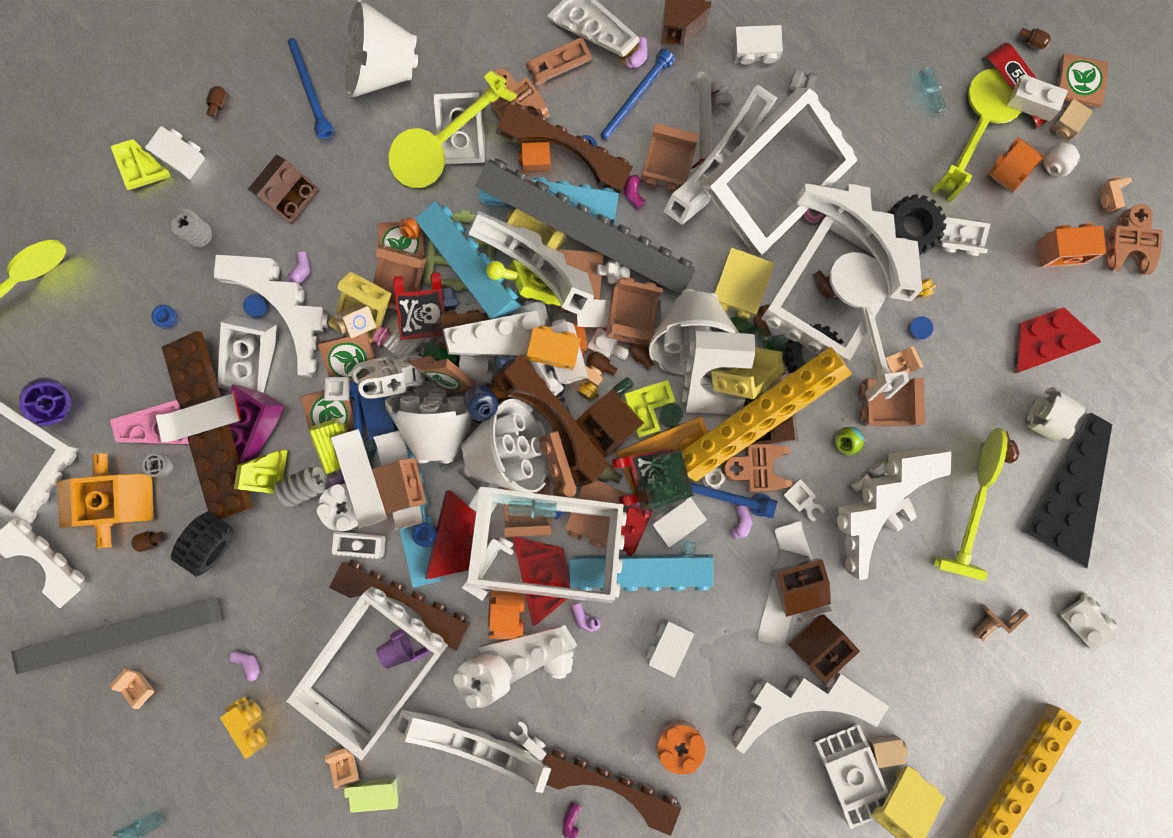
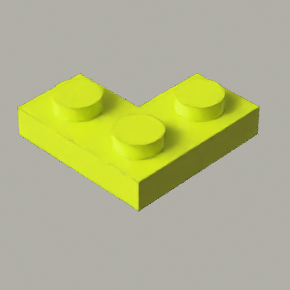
M669 380L624 394L627 404L644 422L636 431L638 438L660 432L654 409L676 402Z

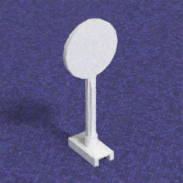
M852 252L844 254L834 262L830 270V285L835 295L842 302L854 308H860L862 311L877 369L875 372L877 381L865 392L867 401H872L879 393H883L885 399H890L909 382L907 372L891 373L887 367L872 307L879 304L886 297L888 292L887 283L881 267L875 258L864 253Z

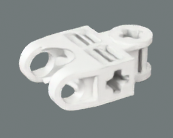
M393 355L371 359L356 364L352 369L353 380L358 384V390L365 398H379L406 392L405 387L417 386L425 382V376L410 365L411 360L422 358L417 355H409L400 359H395ZM360 369H367L369 371V374L361 379L356 377ZM364 385L375 386L371 392L363 391Z

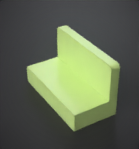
M396 778L355 782L344 788L345 798H349L350 812L352 813L396 809L398 807Z

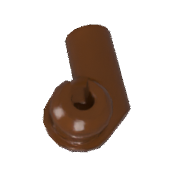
M769 304L760 306L757 315L753 319L761 340L772 335L766 321L761 319Z

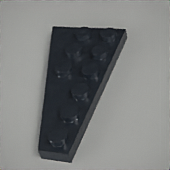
M1089 413L1022 532L1082 568L1087 569L1113 425L1093 413Z

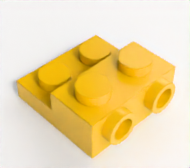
M243 697L225 708L227 713L221 716L220 719L245 759L267 745L265 733L255 725L263 719L261 716L262 711L257 703Z

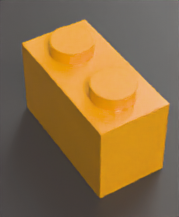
M546 326L533 327L526 359L572 371L576 364L581 338H577L576 334L572 332L562 331L561 334L552 332V328Z

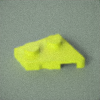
M133 139L111 146L127 190L171 177L169 171L163 168L155 158L144 151Z
M277 450L237 465L234 489L275 494V483L282 481L284 478L288 450Z

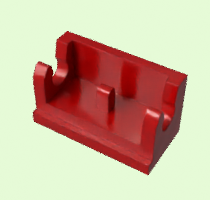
M638 504L629 506L625 526H621V535H624L623 551L627 552V556L635 554L653 512Z

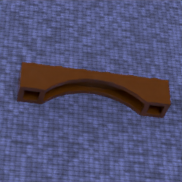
M517 103L514 105L508 104L496 130V134L515 144L523 142H549L566 149L586 165L593 175L597 186L613 189L619 194L633 168L626 159L622 157L616 158L608 154V150L603 147L590 145L584 137L578 135L575 137L569 134L566 128L548 123L547 119L541 115H532L527 112L525 107Z
M522 354L510 359L492 376L493 380L506 396L519 399L532 406L549 422L555 432L558 431L572 477L577 484L584 486L594 483L609 465L603 454L597 450L590 441L589 436L577 425L574 417L566 411L560 400L550 391L545 381L531 367L530 362Z
M350 559L349 562H341L329 588L349 598L362 596L370 587L380 589L385 593L386 597L400 601L413 609L424 620L432 633H436L443 638L444 642L448 645L447 647L455 651L459 649L471 622L466 621L468 618L466 615L457 611L452 614L446 611L447 606L434 601L432 604L425 600V595L414 590L410 593L404 590L405 586L394 580L390 583L383 579V574L375 570L368 572L362 569L363 565L355 560Z
M561 749L547 750L543 764L551 768L546 785L558 790L577 785H592L612 790L635 806L643 816L648 827L669 836L672 835L682 809L675 796L664 793V796L655 793L656 790L651 786L633 784V780L627 776L620 775V777L611 775V771L605 767L598 766V768L589 766V762L583 758L576 757L572 759L566 756L567 753Z

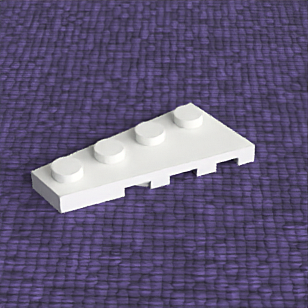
M563 0L547 15L550 22L622 57L640 41L634 32L597 0Z
M537 311L445 328L443 329V335L448 354L493 355L501 357L519 356L522 354L526 358L533 327L538 328L541 325Z
M564 624L540 630L536 633L524 634L522 637L518 636L517 639H504L492 644H483L478 649L481 654L491 652L490 654L498 655L506 661L511 671L510 685L574 649L577 644Z

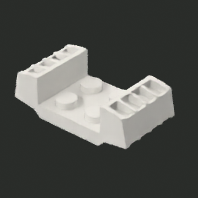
M853 725L814 741L813 744L817 755L823 761L840 803L838 804L839 809L850 830L874 820L871 817L874 809L883 806L889 793L860 725Z

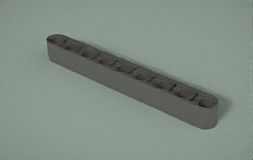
M216 597L11 651L15 673L28 672L222 621V616Z

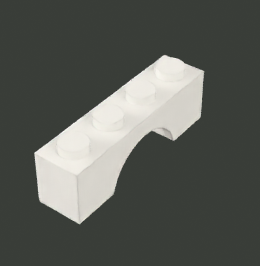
M18 518L13 519L0 530V554L5 558L24 555L38 561L46 575V583L42 593L56 606L61 608L87 584L84 581L83 574L67 565L65 557L51 550L49 543L43 537L35 535L31 531V526L26 521L19 520Z

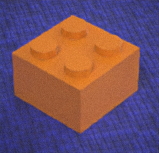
M1093 223L1079 225L1078 228H1070V225L1055 227L1054 231L1046 233L1045 237L1038 240L1041 267L1087 264L1106 254L1103 226H1093Z

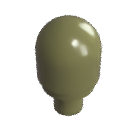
M609 464L597 479L603 482L612 480L619 484L622 475L615 472L612 465Z

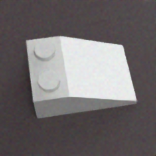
M483 90L442 91L433 94L437 134L483 95ZM484 108L442 143L445 151V164L485 162Z
M235 315L221 322L218 388L230 390L232 384H237L264 393L275 349L277 324Z

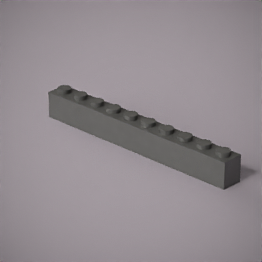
M495 158L494 161L490 159L486 162L475 187L680 295L686 289L695 273V267L692 266L693 262L684 257L678 259L672 256L673 252L663 246L657 248L651 245L652 241L645 236L640 235L638 238L632 235V230L622 224H619L618 227L610 223L611 219L601 213L597 216L589 212L591 208L580 202L577 205L570 202V197L558 191L555 194L549 191L547 184L539 180L534 183L527 179L529 175L518 169L514 172L506 168L508 164L500 159Z

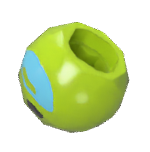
M844 427L838 431L835 437V446L844 455H856L865 444L864 435L856 427Z

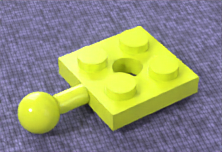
M513 260L509 266L510 270L505 269L499 261H491L486 266V274L490 279L499 280L505 278L515 281L521 296L528 299L541 300L548 305L561 306L558 298L545 282L519 261Z

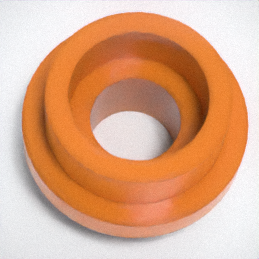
M408 217L399 222V230L405 238L415 240L418 237L421 229L413 218Z

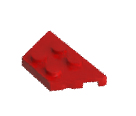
M1065 307L1018 324L1017 335L1019 341L1016 345L1018 359L1014 371L1015 373L1025 371L1101 343V341Z
M451 490L445 491L436 528L437 539L432 545L424 578L427 580L469 570L476 513Z
M513 537L523 583L570 588V575L564 548L521 537ZM525 594L532 626H536L568 598Z

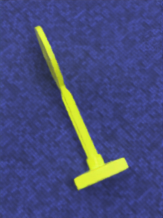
M987 69L978 73L970 83L968 89L969 104L980 119L956 165H951L931 190L933 193H936L939 189L948 193L949 197L947 200L950 202L969 184L972 175L965 172L964 169L988 123H1007L1016 119L1022 112L1007 106L1013 90L997 69Z
M493 71L488 72L484 78L490 87L484 91L485 94L437 135L421 128L407 129L400 133L392 142L388 154L389 167L394 177L403 185L411 188H424L434 183L442 174L445 165V151L442 143L490 102L496 101L499 97L511 102L517 97L514 91L505 86L506 79Z
M46 240L33 244L18 253L6 268L7 275L10 278L0 284V298L9 292L19 281L37 278L56 267L66 254L64 244L58 240Z
M1002 428L993 429L983 445L977 471L980 487L975 495L960 551H957L955 560L935 556L933 565L938 566L941 570L986 581L988 572L976 565L969 564L972 556L970 553L985 504L987 488L991 487L996 481L1005 460L1007 434Z

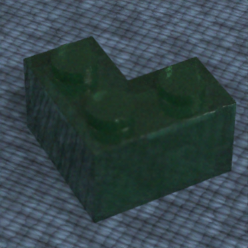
M670 450L651 456L650 461L655 480L634 486L640 508L646 510H653L694 496L681 450Z

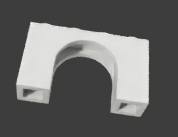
M696 331L695 340H690L689 355H692V357L687 358V371H690L685 373L684 387H687V389L682 391V403H686V412L734 415L744 407L745 397L714 391L712 380L707 378L705 374L712 369L720 367L752 369L755 356L754 334Z

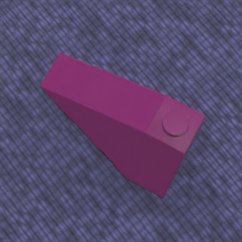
M232 384L229 394L235 391L241 420L229 424L239 462L242 464L255 459L274 430L284 405L268 394Z

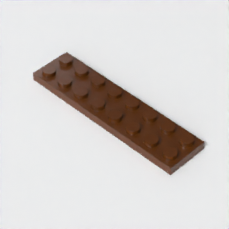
M195 331L162 346L175 397L181 409L221 397L202 331ZM229 424L189 436V446L207 510L223 520L253 509L248 490L234 489L237 465L240 462Z

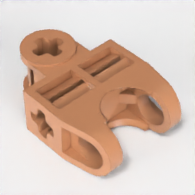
M497 69L493 71L504 77L507 81L504 83L505 86L517 94V97L511 102L499 97L496 101L490 103L493 113L500 121L509 103L513 105L515 103L520 104L527 109V112L541 115L546 119L550 117L540 93L527 77L517 83L507 70Z
M1137 204L1131 209L1124 211L1120 215L1119 225L1107 230L1106 260L1110 271H1120L1124 260L1127 259L1128 255H1131L1136 259L1137 266H1140L1141 274L1151 275L1154 272L1161 253L1163 230L1151 229L1153 213L1149 206Z
M774 444L749 445L745 448V457H732L723 463L722 473L729 481H746L747 492H766L791 487L792 480H784V477L777 476L773 471L775 459L782 455H790L791 448ZM734 463L736 467L740 468V471L736 472V474L734 471H730V467L734 466Z

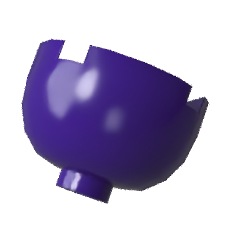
M37 378L30 381L23 387L19 397L20 411L27 420L30 419L41 426L60 422L71 408L70 395L66 387L58 380L52 378Z

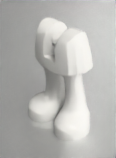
M883 460L866 471L867 473L860 475L850 484L856 492H862L864 480L886 477L888 461ZM908 496L892 510L884 522L888 528L896 533L903 528L901 521L896 516L897 512H900L908 522L917 517Z

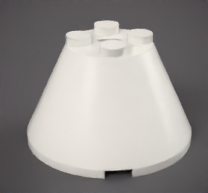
M357 0L351 12L347 34H351L350 48H345V85L347 93H351L350 96L352 97L404 81H410L412 78V68H416L418 63V55L414 54L417 36L409 33L366 2Z
M686 289L682 291V295L676 298L649 344L650 357L652 361L655 359L659 363V368L679 376H685V373H689L690 371H687V358L692 357V355H689L690 340H695L696 331L739 333L718 301V296L715 293L695 292L692 289ZM720 367L715 369H723L727 371L728 369H731L733 367ZM712 370L708 371V372L705 374V376H706V377L712 376V375H711V371H712Z
M436 385L413 387V392L390 395L386 398V410L413 456L416 457L417 463L438 460L440 463H451L454 461L453 457L460 453L461 443L466 439L474 420L463 404L466 392H449Z
M513 398L500 402L496 414L483 421L461 443L465 462L464 470L468 477L522 493L537 492L545 486L544 480L549 473L546 457L540 448V437L547 435L541 420L536 421L531 413L533 409L527 403Z

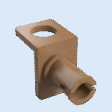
M983 604L981 607L988 613V617L972 631L984 642L998 627L1000 629L1003 628L1010 634L1029 614L1020 608L1003 623Z

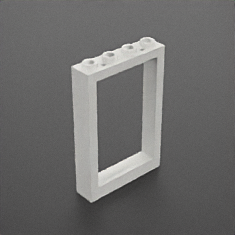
M797 88L700 184L741 240L753 253L763 255L809 208L796 205L795 202L762 233L726 183L804 106L839 157L814 184L830 188L857 161L853 154V148L845 142L841 136V130L831 121L830 113L821 106L818 101V95L810 88Z
M826 215L761 319L766 321L770 327L785 333L789 339L807 347L811 353L819 355L832 346L845 364H847L867 332L863 318L847 346L843 347L781 308L829 229L873 256L872 252L857 235L845 225ZM886 297L879 304L872 307L874 317L878 313Z
M0 397V414L56 449L14 512L0 503V517L8 522L18 518L30 524L36 518V512L39 507L49 499L50 491L54 485H57V482L62 480V473L66 467L71 465L76 459V453L79 448L46 426L38 425L30 419L27 420L20 409Z
M480 487L467 587L612 603L615 601V597H619L620 583H616L617 573H621L622 559H619V549L623 550L624 535H621V526H625L627 513L623 512V504ZM492 503L610 517L603 592L483 578Z
M370 587L359 598L286 702L362 760L448 645L440 635L432 633L425 628L419 619L412 618L407 614L401 605L389 600L383 591ZM370 605L431 651L371 734L311 688Z

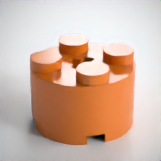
M1017 137L1009 146L1008 151L997 159L988 175L1008 191L1014 193L1045 156L1023 139Z
M490 591V596L494 597V599H489L488 626H490L489 631L492 632H488V639H517L518 636L522 637L523 622L522 619H519L520 612H524L525 599L523 595L517 592Z
M682 720L673 721L661 728L656 738V750L659 760L670 772L675 774H691L702 764L706 752L705 743L700 732L691 723ZM683 743L685 749L677 751L675 746H680Z

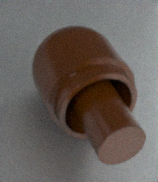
M1022 28L1018 35L1026 39L1028 46L1037 50L1046 49L1051 42L1050 35L1038 28H1033L1031 31Z
M214 86L209 90L206 98V105L209 106L206 112L208 116L215 118L217 110L224 108L227 100V92L224 88Z
M821 270L814 273L813 276L818 281L816 286L820 293L827 299L836 298L837 296L830 285V276L826 277Z
M630 344L629 353L635 362L643 364L647 370L655 366L650 359L647 346Z
M598 351L591 352L587 357L588 366H594L602 374L605 371L614 376L618 369L610 364L611 360Z
M1006 431L1007 451L1004 462L1013 464L1018 461L1020 452L1017 443L1014 440H1010L1008 431Z
M146 531L137 534L131 541L132 548L137 552L151 550L157 546V542L165 540V535L162 531L158 533Z

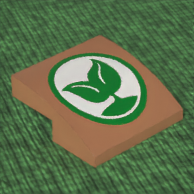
M1064 53L1060 59V76L1056 81L1057 87L1068 90L1064 101L1071 102L1075 99L1083 105L1100 108L1106 90L1108 62Z
M399 222L378 223V247L385 245L426 257L424 246L425 232L421 227L418 237L413 240L407 239L401 234Z
M367 332L354 338L344 335L343 337L322 341L318 344L329 377H349L350 383L355 382L352 377V369L356 364L376 359ZM360 369L356 377L361 379L367 376L369 371L367 369Z
M431 356L411 360V366L443 390L466 392L476 384L475 381L449 359L436 361Z
M324 390L301 396L309 430L313 425L339 418L340 423L345 424L348 432L353 431V403L350 394L349 401H325Z

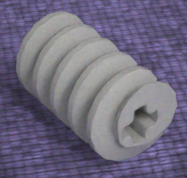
M187 208L177 209L169 217L168 227L170 231L189 245L203 247L211 240L212 229L210 225L192 210Z
M319 466L314 468L307 467L296 474L290 475V477L284 478L282 481H277L274 485V492L281 504L286 507H294L311 499V497L324 493L328 488V479L323 469Z

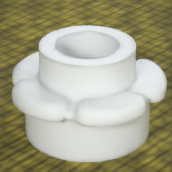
M717 467L705 475L702 481L706 487L718 489L724 483L725 475Z

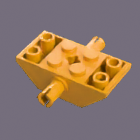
M92 454L93 475L91 477L73 478L57 482L59 528L93 525L96 533L95 548L112 547L111 526L113 524L154 521L152 477L146 474H108V454Z

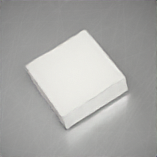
M325 377L324 400L349 401L350 378Z

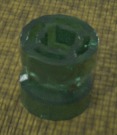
M675 403L665 404L659 412V421L667 428L677 426L683 418L681 407Z

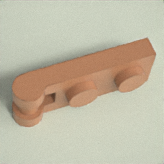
M583 37L528 61L526 67L533 74L532 80L535 86H539L555 76L591 61L592 56ZM545 65L547 70L541 72L540 67Z
M558 431L540 437V448L546 457L548 473L552 477L555 486L553 496L573 497L576 494V487Z

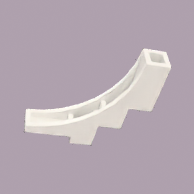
M759 85L754 87L725 136L698 170L671 195L663 212L682 225L709 203L711 198L700 184L765 121L777 97Z
M804 184L796 197V205L824 213L850 229L868 247L880 265L887 283L889 298L912 301L923 289L918 241L896 238L894 214L872 211L870 187L848 184L844 190L815 184Z
M477 211L468 230V235L490 244L519 261L545 282L558 298L562 308L584 317L594 298L588 273L567 265L564 253L543 245L540 234L522 226H519V228Z
M216 255L214 278L222 283L235 284L253 290L265 297L276 307L286 321L294 339L298 375L303 378H313V373L317 369V360L314 359L315 350H318L319 337L316 336V333L325 334L326 328H329L330 315L327 314V311L323 307L301 306L305 299L304 290L295 282L276 281L279 278L280 270L277 263L271 258Z
M507 280L503 282L506 287H512L519 296L517 301L521 304V307L512 315L537 311L541 326L550 327L552 332L561 334L562 331L576 334L574 324L565 321V319L557 320L550 324L545 304L536 300H529L524 302L522 306L516 285ZM477 300V303L471 305H458L455 307L456 310H454L457 314H465L469 310H480V313H486ZM580 345L576 364L572 371L554 367L559 383L570 384L588 378Z
M935 446L888 453V476L864 480V489L862 490L863 503L839 506L837 524L839 530L847 534L845 538L847 547L845 567L847 573L859 580L868 578L870 556L882 525L892 510L916 488L935 478L951 474V451Z
M836 673L826 684L824 683V690H821L799 675L797 679L794 678L787 688L789 690L787 695L763 679L761 683L757 682L751 691L753 695L751 700L757 704V707L751 708L746 716L748 721L743 729L740 727L734 734L733 745L744 754L754 740L769 727L787 717L804 712L822 710L842 712L859 717L877 727L889 706L840 673Z
M401 710L393 732L405 742L439 749L483 764L519 781L535 792L543 793L551 768L531 756L530 751L518 743L494 739L482 730L460 727L444 717Z

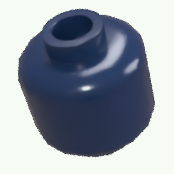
M475 385L466 391L463 404L473 419L486 421L496 414L498 400L489 387Z

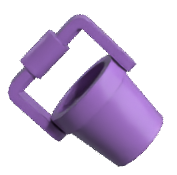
M402 628L393 632L390 635L391 639L376 649L378 659L386 669L404 662H414L431 651L424 646V648L414 652L413 646L406 636L408 633Z

